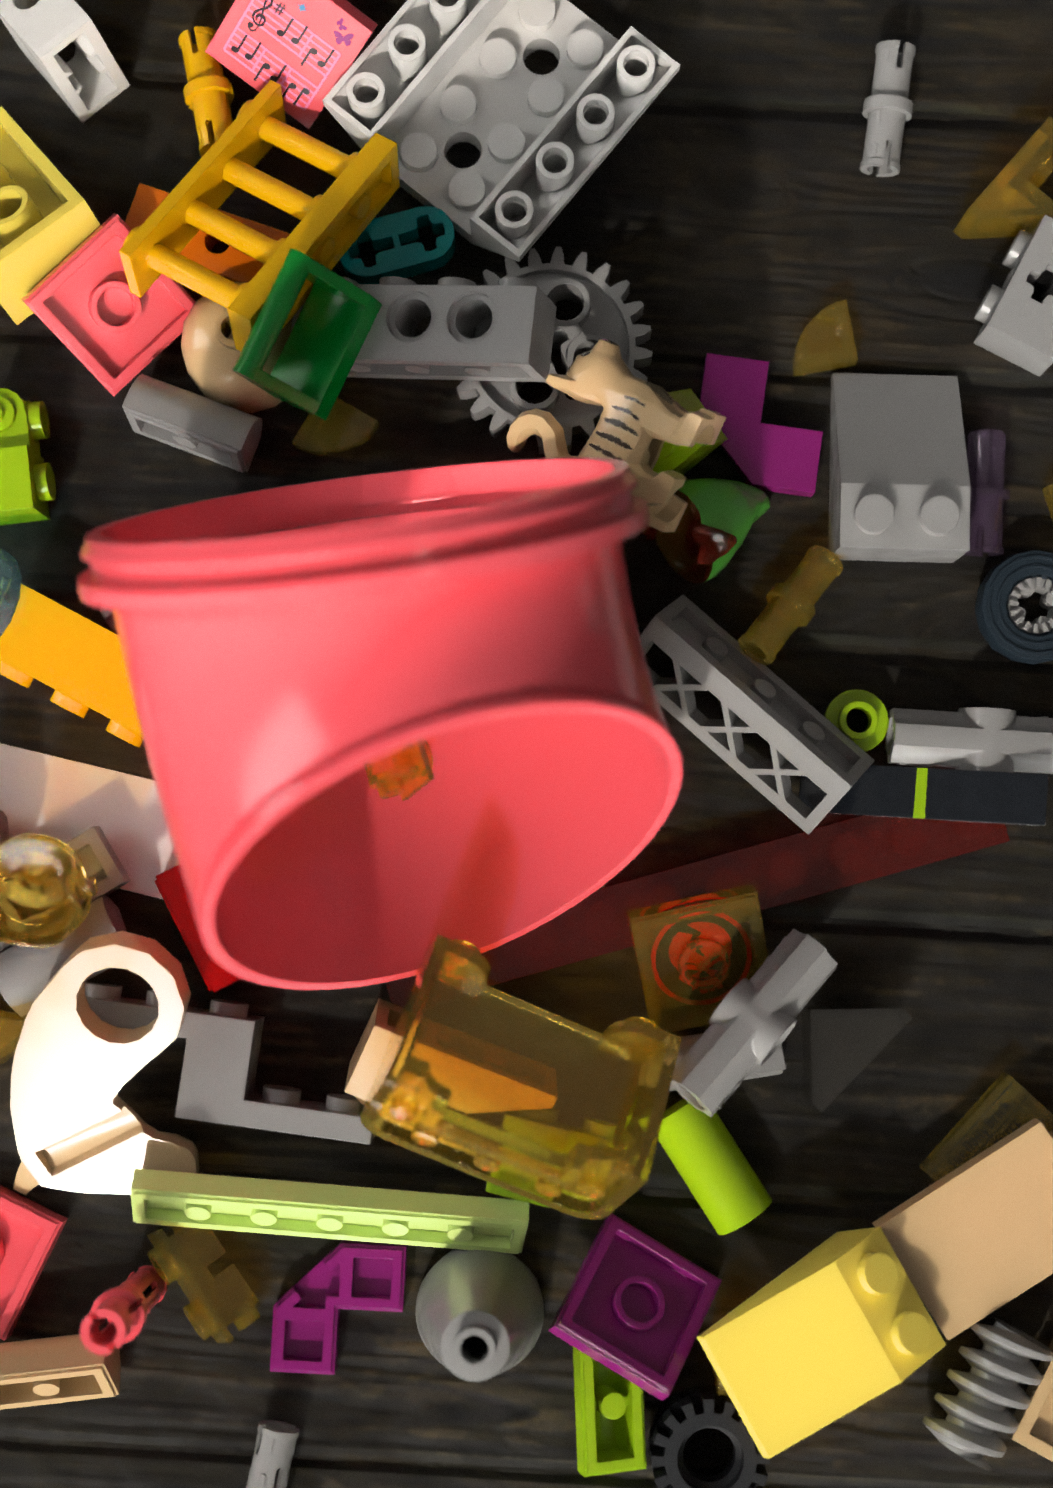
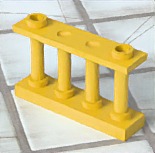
M270 80L254 99H250L242 105L232 124L141 226L133 228L127 235L119 253L130 292L141 298L161 274L227 308L235 348L241 351L290 249L298 250L332 270L398 190L400 179L397 143L375 133L359 153L353 152L347 155L286 124L281 85ZM272 146H275L337 179L323 195L319 194L313 198L255 168V166ZM239 188L301 221L287 238H281L276 241L218 211V209L232 192ZM201 230L262 262L264 265L249 283L244 282L238 285L179 253ZM308 279L305 280L283 328L307 300L314 285Z

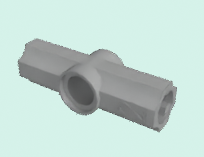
M990 707L959 708L958 712L892 708L889 710V725L885 735L887 764L916 767L955 768V770L1053 774V718L1046 716H1016L1015 710Z
M793 928L787 937L783 938L774 952L766 958L764 964L749 981L746 978L742 979L723 999L708 1022L711 1026L668 1075L667 1081L692 1106L712 1117L737 1090L742 1080L756 1064L762 1066L784 1042L797 1023L795 1017L835 971L838 963L830 956L827 949L813 937Z

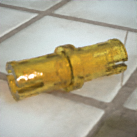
M818 545L810 547L805 553L806 556L785 583H776L767 594V606L746 633L742 634L738 639L740 648L752 660L763 665L772 664L777 653L797 627L807 626L816 614L814 605L833 580L843 571L840 559L830 550Z

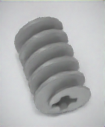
M993 1317L996 1320L993 1326L975 1323L970 1327L984 1343L981 1349L961 1345L958 1350L972 1367L970 1372L948 1369L946 1373L947 1377L960 1390L958 1395L953 1396L937 1392L934 1397L948 1414L946 1419L924 1416L922 1423L941 1444L965 1460L989 1472L995 1471L983 1455L1002 1458L1007 1450L1005 1443L995 1431L1014 1434L1019 1427L1017 1419L1006 1406L1026 1410L1031 1403L1030 1397L1018 1383L1039 1386L1044 1378L1030 1359L1048 1362L1053 1360V1351L1022 1330L996 1317Z

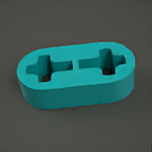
M432 206L416 207L375 218L340 259L346 275L358 282V284H379V279L386 276L407 278L436 270L446 265L453 257L456 248L454 225L446 213ZM423 226H430L431 231L435 235L444 234L436 238V249L432 251H425L421 242L401 246L402 244L419 239V228ZM363 242H371L374 250L394 247L393 249L377 253L375 258L377 264L372 267H364L363 261L359 258L351 259L360 254L359 244Z

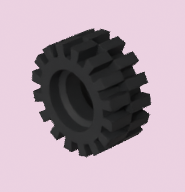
M710 1385L709 1392H700L699 1386L688 1388V1396L680 1399L676 1393L668 1399L670 1407L666 1411H663L661 1408L658 1410L654 1417L655 1428L650 1429L648 1438L650 1462L658 1488H756L758 1484L765 1487L768 1479L765 1466L770 1464V1458L762 1457L729 1396L723 1394L721 1387ZM705 1428L722 1431L733 1443L731 1462L722 1472L711 1476L695 1473L686 1465L683 1459V1450L688 1438L696 1431Z

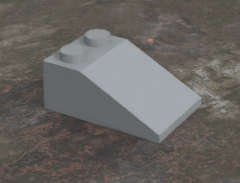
M833 373L831 375L828 560L954 563L970 550L971 485L958 376Z

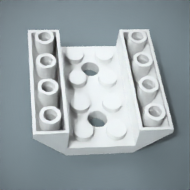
M407 0L322 101L326 109L361 149L375 133L397 143L400 186L424 206H432L446 213L454 225V230L470 243L519 262L680 70V64L632 26L619 40L616 39L568 0ZM547 50L556 56L559 64L551 73L538 75L527 69L524 64L526 57L534 51ZM460 142H469L480 150L481 156L473 166L457 168L446 159V154L450 147Z

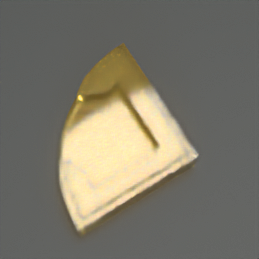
M847 300L838 301L825 307L805 327L794 351V376L855 366L858 356Z
M337 397L327 420L324 421L309 414L292 444L294 448L316 456L339 453L364 444L377 431L379 423L374 418Z

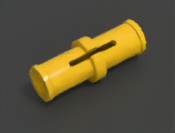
M197 26L193 27L197 44L192 43L191 33L188 29L179 35L178 42L182 49L188 81L183 89L186 105H189V108L194 113L199 139L198 148L202 157L232 124L230 104L235 96L232 83H229V79L224 77L222 64L205 52L217 31L210 27Z

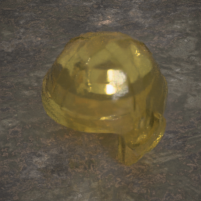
M21 833L6 839L0 844V942L29 948H51L66 939L86 919L90 911L91 897L97 895L98 886L95 875L87 876L83 868V861L76 850L54 837L41 834Z

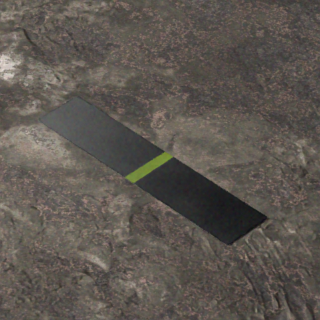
M871 765L829 813L1045 826L1049 777L1047 774ZM800 776L799 799L814 810L827 794L807 776Z

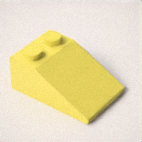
M1 106L0 305L15 324L18 325L33 314V311L21 299L101 224L83 197Z
M881 1227L836 1232L697 1336L763 1458H771L898 1385L946 1346L944 1339Z

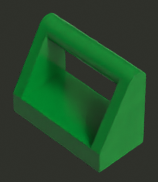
M291 248L232 371L275 398L326 421L382 304L372 295L311 257ZM308 279L314 285L270 375L262 369L305 280Z

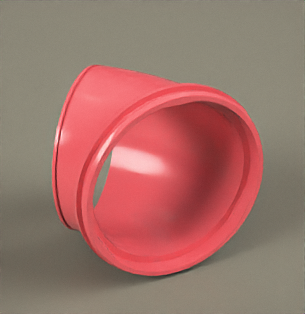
M546 457L460 463L354 475L243 492L176 505L120 519L97 527L85 534V541L80 550V558L83 561L89 562L90 568L84 570L77 577L79 597L83 603L113 610L131 692L167 827L204 946L219 965L236 976L251 982L297 990H333L362 987L437 970L497 948L556 918L616 876L653 839L666 821L676 802L681 788L683 768L681 754L664 719L650 677L630 594L623 540L634 536L649 525V512L647 501L642 497L632 495V489L638 485V477L629 468L627 462L601 457Z

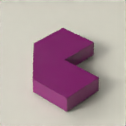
M707 353L700 402L706 409L719 412L726 417L721 430L728 439L720 447L735 465L737 473L746 484L760 488L762 491L812 497L815 493L823 432L761 423L769 367L768 361Z
M343 1240L284 1293L273 1307L270 1372L335 1375L338 1358L340 1309L403 1312L405 1306L408 1245Z

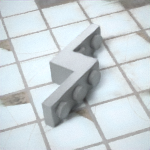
M92 981L85 982V996L91 1010L106 1023L118 1028L134 1029L148 1025L159 1016V1001L154 990H147L146 1000L121 997L123 986ZM211 999L209 1009L188 1006L184 1023L177 1036L178 1038H186V1046L175 1113L176 1118L371 1144L376 1136L379 1111L364 1108V1105L353 1095L330 1093L327 1094L326 1103L301 1100L302 1090L289 1086L263 1085L262 1094L254 1093L265 1017L248 1015V1003Z

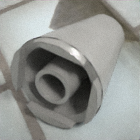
M452 1249L429 1270L420 1285L416 1299V1324L425 1347L438 1362L454 1375L467 1381L487 1380L516 1366L535 1346L544 1320V1302L538 1279L513 1254L487 1250Z

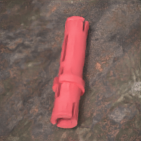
M152 1265L140 1266L136 1273L135 1271L131 1272L128 1278L119 1286L106 1290L95 1300L90 1313L84 1318L80 1326L82 1343L90 1352L97 1355H108L113 1352L112 1349L115 1346L118 1349L122 1344L132 1341L142 1331L147 1315L157 1303L163 1300L167 1292V1280L159 1268ZM150 1285L152 1290L145 1297L143 1292ZM108 1319L109 1324L99 1331V1326Z

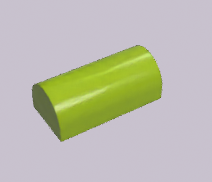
M682 1099L647 1122L718 1235L731 1233L746 1225L765 1211L772 1203V1198L717 1112L710 1117L706 1113L697 1110L685 1099Z
M573 1347L578 1472L583 1477L647 1469L643 1389Z

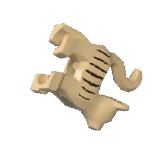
M599 339L590 351L577 355L565 375L548 374L546 382L551 387L571 396L577 401L603 406L598 424L578 456L568 454L563 427L550 412L537 408L521 412L512 422L506 437L507 446L512 452H519L531 435L536 434L543 440L545 458L601 457L627 462L629 468L638 477V485L632 489V495L642 497L648 503L649 526L661 532H675L688 503L674 493L683 487L687 478L674 470L662 471L661 473L653 471L665 441L677 446L694 447L695 443L714 445L726 417L719 412L704 408L697 412H688L663 387L633 376L622 359L618 344L611 340Z

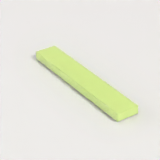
M134 1168L130 1188L133 1222L139 1224L519 1254L523 1250L529 1223V1203L514 1199Z

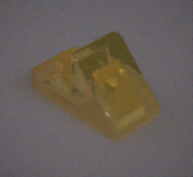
M1051 117L1041 125L967 209L953 231L960 238L1016 237L1021 229L1030 234L1044 215L1053 218V200L1040 190V187L1053 174V119Z

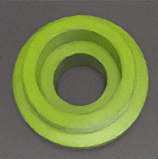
M859 689L848 690L836 696L829 703L824 715L826 719L865 752L875 748L884 739L889 725L888 713L882 701L874 694ZM852 709L861 710L867 716V728L861 733L852 731L847 725L846 717Z

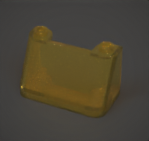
M438 934L427 950L369 1090L360 1118L363 1126L382 1139L565 1214L591 1220L609 1216L648 1182L682 1038L662 1030L654 1021L638 1016L628 1017L624 1021L615 1022L601 1034L486 985L491 968L476 946L467 941L448 939Z

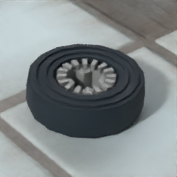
M1030 550L1012 554L991 568L978 588L975 614L979 631L993 650L1011 661L1034 665L1053 660V553ZM1036 592L1041 595L1039 605L1048 610L1047 617L1040 616L1032 622L1025 621L1026 610L1018 606V599H1026Z

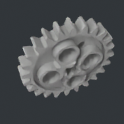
M561 247L555 248L550 263L543 264L536 249L531 248L528 255V266L520 268L515 260L505 257L506 276L503 278L519 277L531 280L537 284L553 303L564 299L572 300L582 308L581 313L574 319L564 321L555 318L552 347L554 349L561 348V366L564 374H566L577 355L590 351L599 339H607L619 345L622 359L632 375L647 381V377L634 368H643L651 365L653 352L646 348L638 347V345L650 340L651 326L633 324L643 315L644 305L642 301L623 303L629 294L630 283L628 280L618 282L612 287L608 285L611 265L605 263L592 274L587 271V253L583 251L572 266L564 264V254ZM487 269L483 271L485 285H498L501 278ZM487 317L477 324L473 332V338L480 337L487 332L491 325L492 317ZM551 360L549 374H557ZM464 380L456 387L460 400L478 397L470 409L474 421L483 419L490 414L493 415L489 429L491 436L494 438L510 427L521 412L535 408L550 412L563 427L568 453L572 449V435L580 432L584 439L588 441L603 411V406L587 404L575 399L569 400L565 393L551 386L550 388L553 392L544 402L537 404L528 403L518 395L521 387L527 382ZM536 434L531 435L536 436L539 454H544L543 440Z

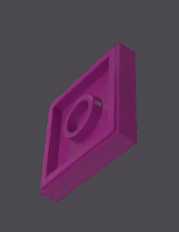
M610 1213L604 1219L548 1331L662 1401L670 1396L722 1280Z

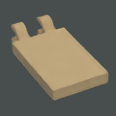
M1036 1118L872 1222L874 1227H881L919 1297L948 1341L1053 1274V1130L1048 1133L1042 1122Z

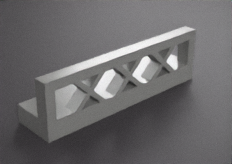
M681 595L657 613L640 635L644 655L655 643L673 660L675 677L661 678L648 666L659 704L808 835L874 763L875 760L685 595ZM694 691H710L721 701L724 719H708L697 709ZM742 733H758L770 745L772 761H756L744 750ZM790 776H807L827 794L814 810L809 808L792 792Z

